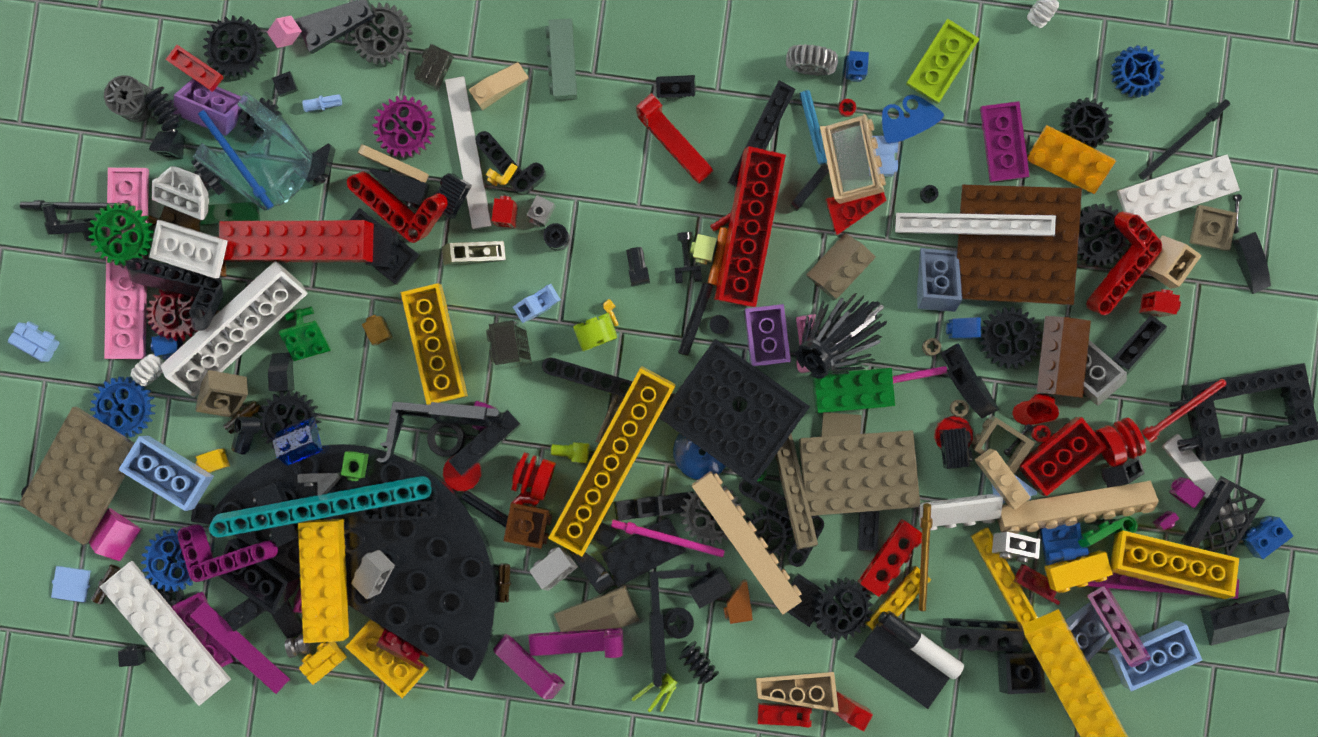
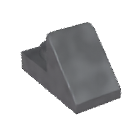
M341 473L299 474L298 483L304 482V486H317L318 482V495L327 494L340 480L342 475Z

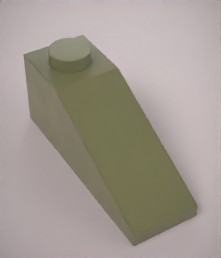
M504 241L448 243L442 246L444 265H463L506 260Z

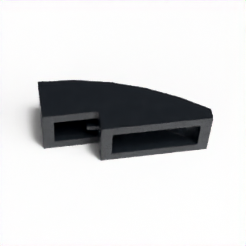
M1252 232L1233 240L1232 244L1239 257L1236 261L1251 293L1254 294L1270 287L1269 269L1257 233Z

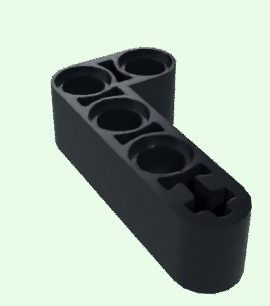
M481 131L477 134L476 143L502 175H504L506 168L511 163L517 166L489 132ZM484 138L488 140V142L492 146L490 149L487 147L485 143H483L482 140ZM496 152H501L502 158L494 160L493 155ZM537 162L530 164L523 171L518 167L508 182L517 193L526 195L544 181L546 171L543 165ZM534 169H541L542 173L540 176H532ZM520 181L527 182V187L525 189L518 188V183Z

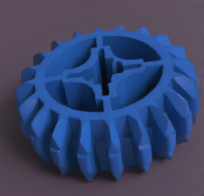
M1136 45L1134 48L1128 47L1126 51L1120 52V56L1115 58L1116 63H1113L1111 66L1115 70L1110 74L1115 76L1112 82L1118 83L1116 89L1121 87V94L1128 92V97L1135 95L1136 98L1141 97V95L1145 97L1149 93H1153L1161 85L1160 81L1164 78L1160 74L1165 70L1160 67L1164 61L1157 60L1160 54L1154 56V49L1147 51V46L1141 49L1140 45ZM1134 58L1141 59V60L1144 61V63H1141V62H1139L1137 59H1134ZM1142 67V70L1139 71L1140 73L1133 76L1136 70ZM1131 81H1136L1138 84L1141 85L1133 84Z

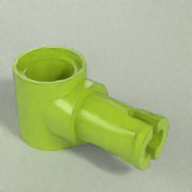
M573 442V444L569 445L552 444L551 455L568 457V459H571V462L588 463L590 444Z

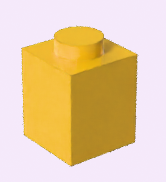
M224 448L196 456V465L209 473L230 467Z

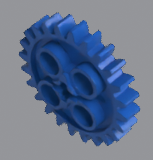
M119 376L118 380L117 378H111V383L104 381L105 387L98 386L100 393L93 394L97 400L91 401V403L95 404V407L90 409L91 411H96V414L93 415L94 418H98L99 421L128 438V435L129 437H135V432L141 434V428H148L146 422L153 421L149 415L155 414V412L151 411V408L156 406L155 404H150V401L154 399V397H148L151 390H144L145 386L137 384L134 380L132 381V377H126L125 379L122 376ZM125 390L128 391V397L126 399L123 396ZM109 400L112 402L111 409L107 406ZM136 405L139 408V412L137 415L134 413V407ZM120 416L123 419V423L121 426L118 424V418Z
M171 528L170 534L167 530H163V536L155 534L157 540L150 539L149 542L152 545L144 547L148 550V553L142 554L143 557H146V560L142 561L141 564H146L147 566L142 572H149L145 578H153L151 585L158 583L157 588L162 589L165 586V591H170L171 587L173 591H178L179 586L182 590H185L186 583L189 586H193L182 550L180 549L178 532L176 533V530ZM169 542L174 544L171 552H168L166 548ZM175 557L177 563H173L174 561L171 558ZM162 559L165 565L164 568L160 570L157 567V564L159 560ZM178 567L182 570V575L179 578L175 576V570Z

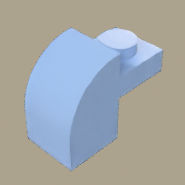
M549 284L534 295L524 298L514 305L513 309L521 322L525 323L546 312L561 299L552 284Z

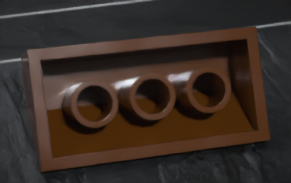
M1045 316L1037 393L1083 397L1091 326L1090 320Z

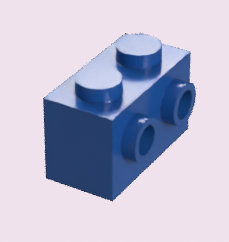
M1266 516L1260 521L1258 526L1248 529L1241 540L1254 557L1264 559L1291 539L1293 534L1280 517Z

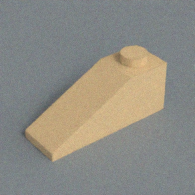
M517 62L483 79L470 88L469 91L483 111L527 81L529 77Z

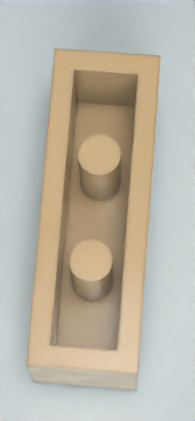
M989 449L975 459V462L1000 496L1003 497L1008 507L1017 509L1031 498L996 450Z

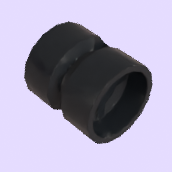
M552 223L544 230L543 238L550 249L562 251L569 245L570 235L563 225Z

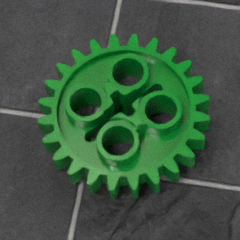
M114 203V206L108 204L107 209L100 208L101 214H94L97 220L90 221L94 224V227L88 228V230L93 232V235L88 237L94 239V242L90 245H97L98 248L94 252H102L100 258H107V263L114 261L115 265L122 263L123 266H126L128 260L148 255L145 249L152 247L148 244L149 241H153L149 234L154 233V231L148 229L152 223H146L145 221L148 216H141L143 211H135L136 206L134 205L129 207L128 203H123L122 205ZM122 216L126 219L125 225L121 224ZM133 224H135L134 228L128 230ZM107 227L110 229V236H107L105 233ZM134 232L138 236L137 241H134L132 238ZM119 243L122 245V252H119L117 249Z

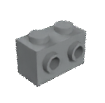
M1011 532L993 535L992 553L999 554L1000 558H1016L1017 562L1028 563V560L1039 559L1040 539Z
M555 547L548 552L547 557L535 562L534 567L529 571L540 588L549 591L578 566L565 548Z
M380 550L373 553L369 552L362 558V563L356 570L351 584L366 599L381 593L395 565Z

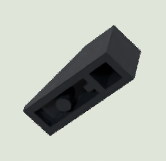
M373 168L370 169V172L402 201L407 203V207L418 209V206L420 207L427 198L430 187L427 183Z

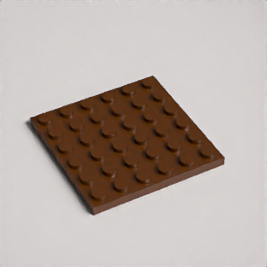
M962 184L960 214L1056 216L1055 236L958 234L957 259H959L962 299L1074 305L1082 188Z

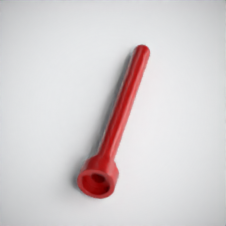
M1220 379L1157 425L1147 426L1141 432L1152 443L1160 435L1159 432L1226 385V381Z

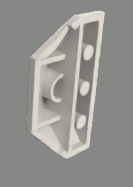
M171 166L152 181V200L200 220L205 219L208 213L209 198L208 191L199 175L176 166Z

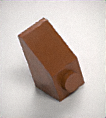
M746 579L740 582L726 601L727 607H723L725 619H729L730 624L753 621Z

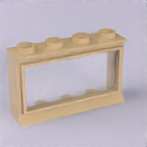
M863 114V116L832 125L820 126L835 200L841 204L884 192L883 186L886 185L884 174H880L879 167H882L880 156L876 155L875 149L878 148L876 137L872 136L871 131L874 130L872 119H868L866 114Z

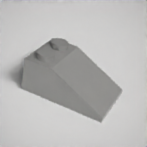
M1089 340L1083 394L1099 406L1127 381V372Z

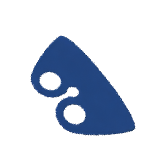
M908 95L904 98L902 105L905 111L910 114L909 118L904 117L903 110L895 104L884 107L882 111V128L886 143H896L913 137L938 123L944 117V113L925 99L916 95ZM909 99L916 100L918 108L911 110L907 106V101ZM890 108H895L899 112L897 119H892L888 116Z

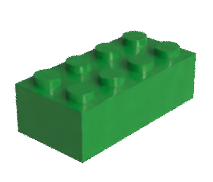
M892 368L848 371L850 374H827L822 379L812 377L815 413L895 406Z

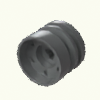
M121 75L114 77L104 89L105 104L110 111L131 122L146 121L149 119L151 111L148 109V104H145L143 100L152 89L131 76Z

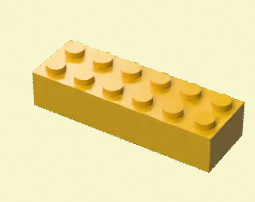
M437 283L400 292L426 404L431 405V402L443 403L468 397L442 285Z
M344 519L298 523L303 643L344 641L349 637Z
M1121 531L1114 535L1110 567L1113 573L1221 599L1235 597L1239 558Z

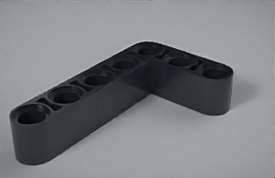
M142 258L128 260L126 266L132 282L196 297L189 311L191 325L197 331H203L210 326L224 295L220 278L209 277L184 268Z
M742 478L739 481L738 489L743 495L790 520L787 503L782 510L776 508V503L779 500L786 502L784 496L758 482L754 486L752 485L750 491L745 492L742 490V484L746 480ZM762 491H768L769 498L765 501L759 499V494ZM815 515L811 517L812 519L817 518L819 520V526L814 528L818 540L824 528V521L820 516ZM794 540L787 553L788 561L794 567H801L806 562L813 547L797 549L796 541ZM797 552L800 553L801 559L798 562H793L792 555Z

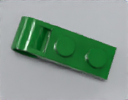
M1130 516L1116 519L1111 523L1108 520L1097 525L1099 529L1095 531L1092 529L1082 534L1084 538L1078 540V543L1083 548L1093 545L1113 532L1115 534L1121 531L1134 533L1138 528L1137 521Z

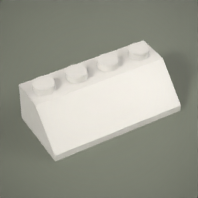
M995 494L922 502L919 504L920 507H917L919 525L923 517V505L926 503L931 504L933 525L930 530H936L937 526L945 525V528L957 527L956 524L964 523V526L975 525V521L982 520L983 523L995 522L994 519L1001 518L1003 497Z

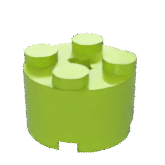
M609 313L599 316V320L597 317L586 320V325L580 323L573 326L582 351L595 348L618 338Z

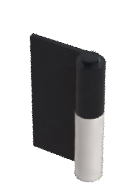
M891 611L880 614L878 623L854 655V657L927 709H929L950 678L956 679L964 668L962 662Z

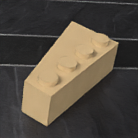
M834 672L755 679L757 699L838 712Z

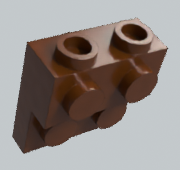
M511 503L503 541L540 549L543 544L547 545L549 533H545L546 526L551 525L553 514H549L550 509Z

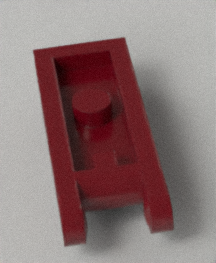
M1021 564L1013 582L1059 606L1060 601L1054 599L1057 592L1050 588L1048 578Z
M386 628L375 645L419 670H422L424 664L418 661L420 656L429 657L427 653Z

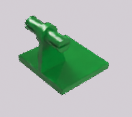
M312 306L305 309L298 308L294 312L286 313V320L296 319V326L279 331V335L294 361L331 351L317 321L304 324V316L314 314Z

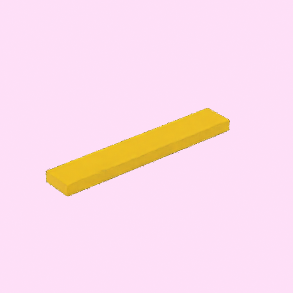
M986 527L971 535L972 541L1016 621L1021 622V625L1037 619L1038 617L1021 586L1013 582L1015 575L1007 560L1000 558L999 554L992 553L993 535L989 528Z

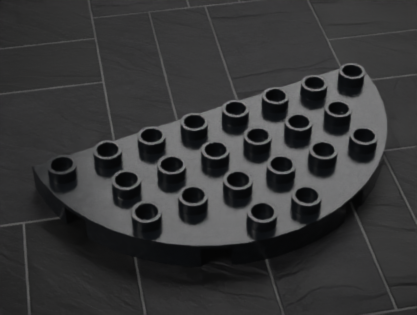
M329 444L305 448L276 458L248 474L226 494L208 517V520L212 522L213 518L218 514L256 507L253 502V492L276 482L281 483L289 501L318 496V482L317 486H304V482L298 483V475L306 473H341L346 451L369 454L365 477L359 478L358 481L347 480V476L342 475L340 480L327 494L414 477H427L431 482V494L425 499L415 501L433 500L437 502L440 509L438 515L434 518L370 522L363 519L361 511L315 520L344 519L348 606L467 679L473 681L485 659L494 631L492 629L494 612L498 603L494 560L477 518L473 519L466 507L461 503V496L456 490L446 484L442 477L423 464L394 452L392 461L384 465L376 459L379 457L381 459L385 458L388 449L371 448L356 444ZM355 461L351 463V469L354 472L359 469V465ZM421 484L417 487V489L420 491H424L428 488L424 484ZM400 488L397 492L399 494H406L408 490ZM379 492L377 494L380 498L388 496L386 492ZM364 495L357 498L361 502L368 500ZM340 499L337 501V503L341 506L348 504V502L344 499ZM324 503L317 505L319 509L327 508V505ZM418 504L420 507L419 516H422V511H428L429 515L435 511L431 504L427 508H421V504ZM407 505L405 508L406 514L409 516L415 514V507ZM388 506L385 512L387 516L393 517L396 514V509L393 506ZM304 507L297 508V511L300 513H306L307 509ZM380 507V510H367L366 513L370 514L372 518V515L381 513L382 507ZM257 515V519L262 521V515ZM241 518L236 519L238 524H246L245 520ZM221 522L215 523L216 525L220 526L221 528H225V525H224L223 523H221ZM269 528L234 535L249 545L271 540ZM299 538L277 547V554L272 559L300 576ZM380 550L395 566L381 593L366 599L351 583L355 577L356 570L362 563V558L369 552L373 553Z

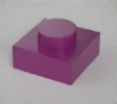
M1166 511L1152 523L1157 529L1169 530L1175 526V522L1179 517L1175 512Z

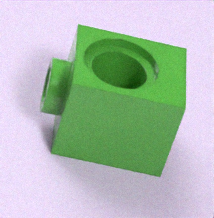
M346 451L341 475L347 476L346 479L352 481L364 478L369 454ZM353 461L359 465V469L356 472L351 469Z

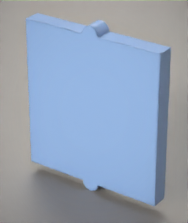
M56 566L54 580H52L51 598L86 602L88 588H90L91 570Z

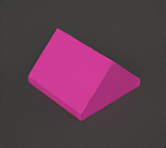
M108 508L88 542L96 554L121 561L141 531V528L113 509Z

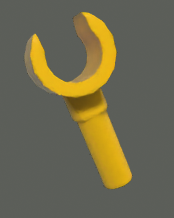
M608 299L603 304V308L609 313L614 326H618L617 319L611 311L616 306Z

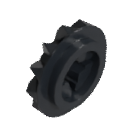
M676 607L669 610L664 616V629L673 638H684L693 630V617L685 608ZM677 615L681 621H687L681 624L680 631L677 625L670 624L676 621Z

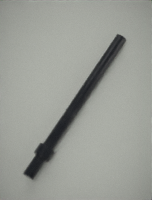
M1225 99L1216 108L1210 109L1200 122L1138 175L1139 178L1142 180L1146 179L1211 121L1214 122L1218 119L1220 113L1231 105L1230 102Z
M44 200L20 202L21 209H34L35 211H42L41 205L47 203H54L55 210H100V208L107 209L108 204L114 206V203L45 202Z

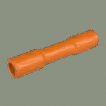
M720 227L715 256L707 282L711 285L717 286L728 228Z

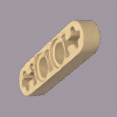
M361 144L358 150V154L414 180L426 183L429 177L427 173Z

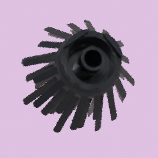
M854 293L847 302L843 301L844 298H840L823 327L817 333L829 308L828 304L823 308L825 304L823 300L814 322L812 317L809 320V316H806L802 344L796 351V358L802 368L805 366L811 372L810 376L817 379H822L827 374H850L848 371L865 369L862 366H850L875 361L873 358L858 361L870 357L872 354H865L844 361L841 360L880 343L878 339L883 336L874 335L855 346L887 324V321L880 323L881 321L876 322L883 315L879 314L877 316V313L884 306L880 305L878 301H872L869 304L868 300L854 311L864 299L863 295L841 317L842 312L856 297L857 293Z

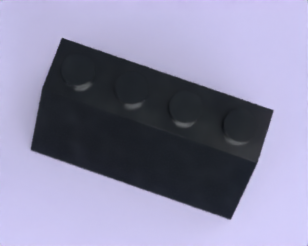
M239 538L229 540L222 555L251 545ZM272 558L219 575V577L272 615L294 594L301 580L298 574Z
M1275 589L1200 607L1209 645L1211 646L1285 628L1290 613L1286 594Z

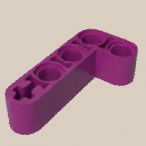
M505 634L493 648L494 653L543 699H553L565 685L562 678L555 673H549L511 636Z

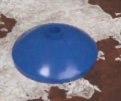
M678 434L673 446V456L676 465L685 475L699 480L710 471L714 475L716 473L720 474L726 466L707 452L704 455H700L698 453L699 446L682 434Z

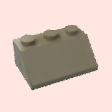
M845 233L806 276L834 301L876 256L862 243Z

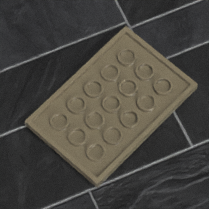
M77 406L72 407L19 505L79 543L87 544L126 474L119 471V468L135 443Z
M913 430L799 439L802 479L811 516L920 507Z

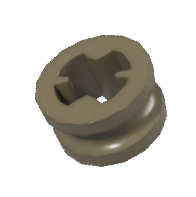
M930 338L923 343L922 350L926 355L934 356L940 352L941 343L935 338ZM930 342H933V345L936 346L933 352H931L930 348H927V345L931 344Z
M954 400L950 405V412L957 417L965 416L969 411V406L964 400ZM958 403H961L960 406H964V410H961L960 414L955 410Z

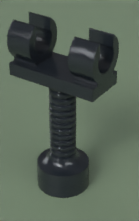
M692 232L677 233V240L682 243L684 266L674 268L675 282L683 283L682 272L694 271L695 282L702 281L701 266L690 265L689 242L693 240Z

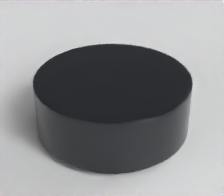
M716 315L710 320L709 326L713 333L723 334L727 331L729 322L723 315Z

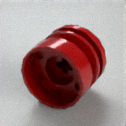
M1129 417L1114 422L1113 427L1106 425L1095 431L1096 435L1107 447L1101 454L1111 467L1125 463L1127 457L1135 459L1137 456H1142L1146 453V444L1142 433L1135 422Z
M524 452L515 467L511 490L517 492L520 484H522L521 494H524L527 488L531 487V497L543 501L556 463L543 459L541 464L537 466V456L533 455L529 463L530 454Z

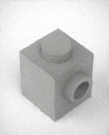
M537 195L527 213V217L530 219L529 222L538 227L540 225L546 226L556 207L555 204Z

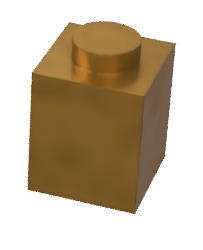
M372 315L366 318V322L362 324L371 345L377 346L393 338L382 316Z

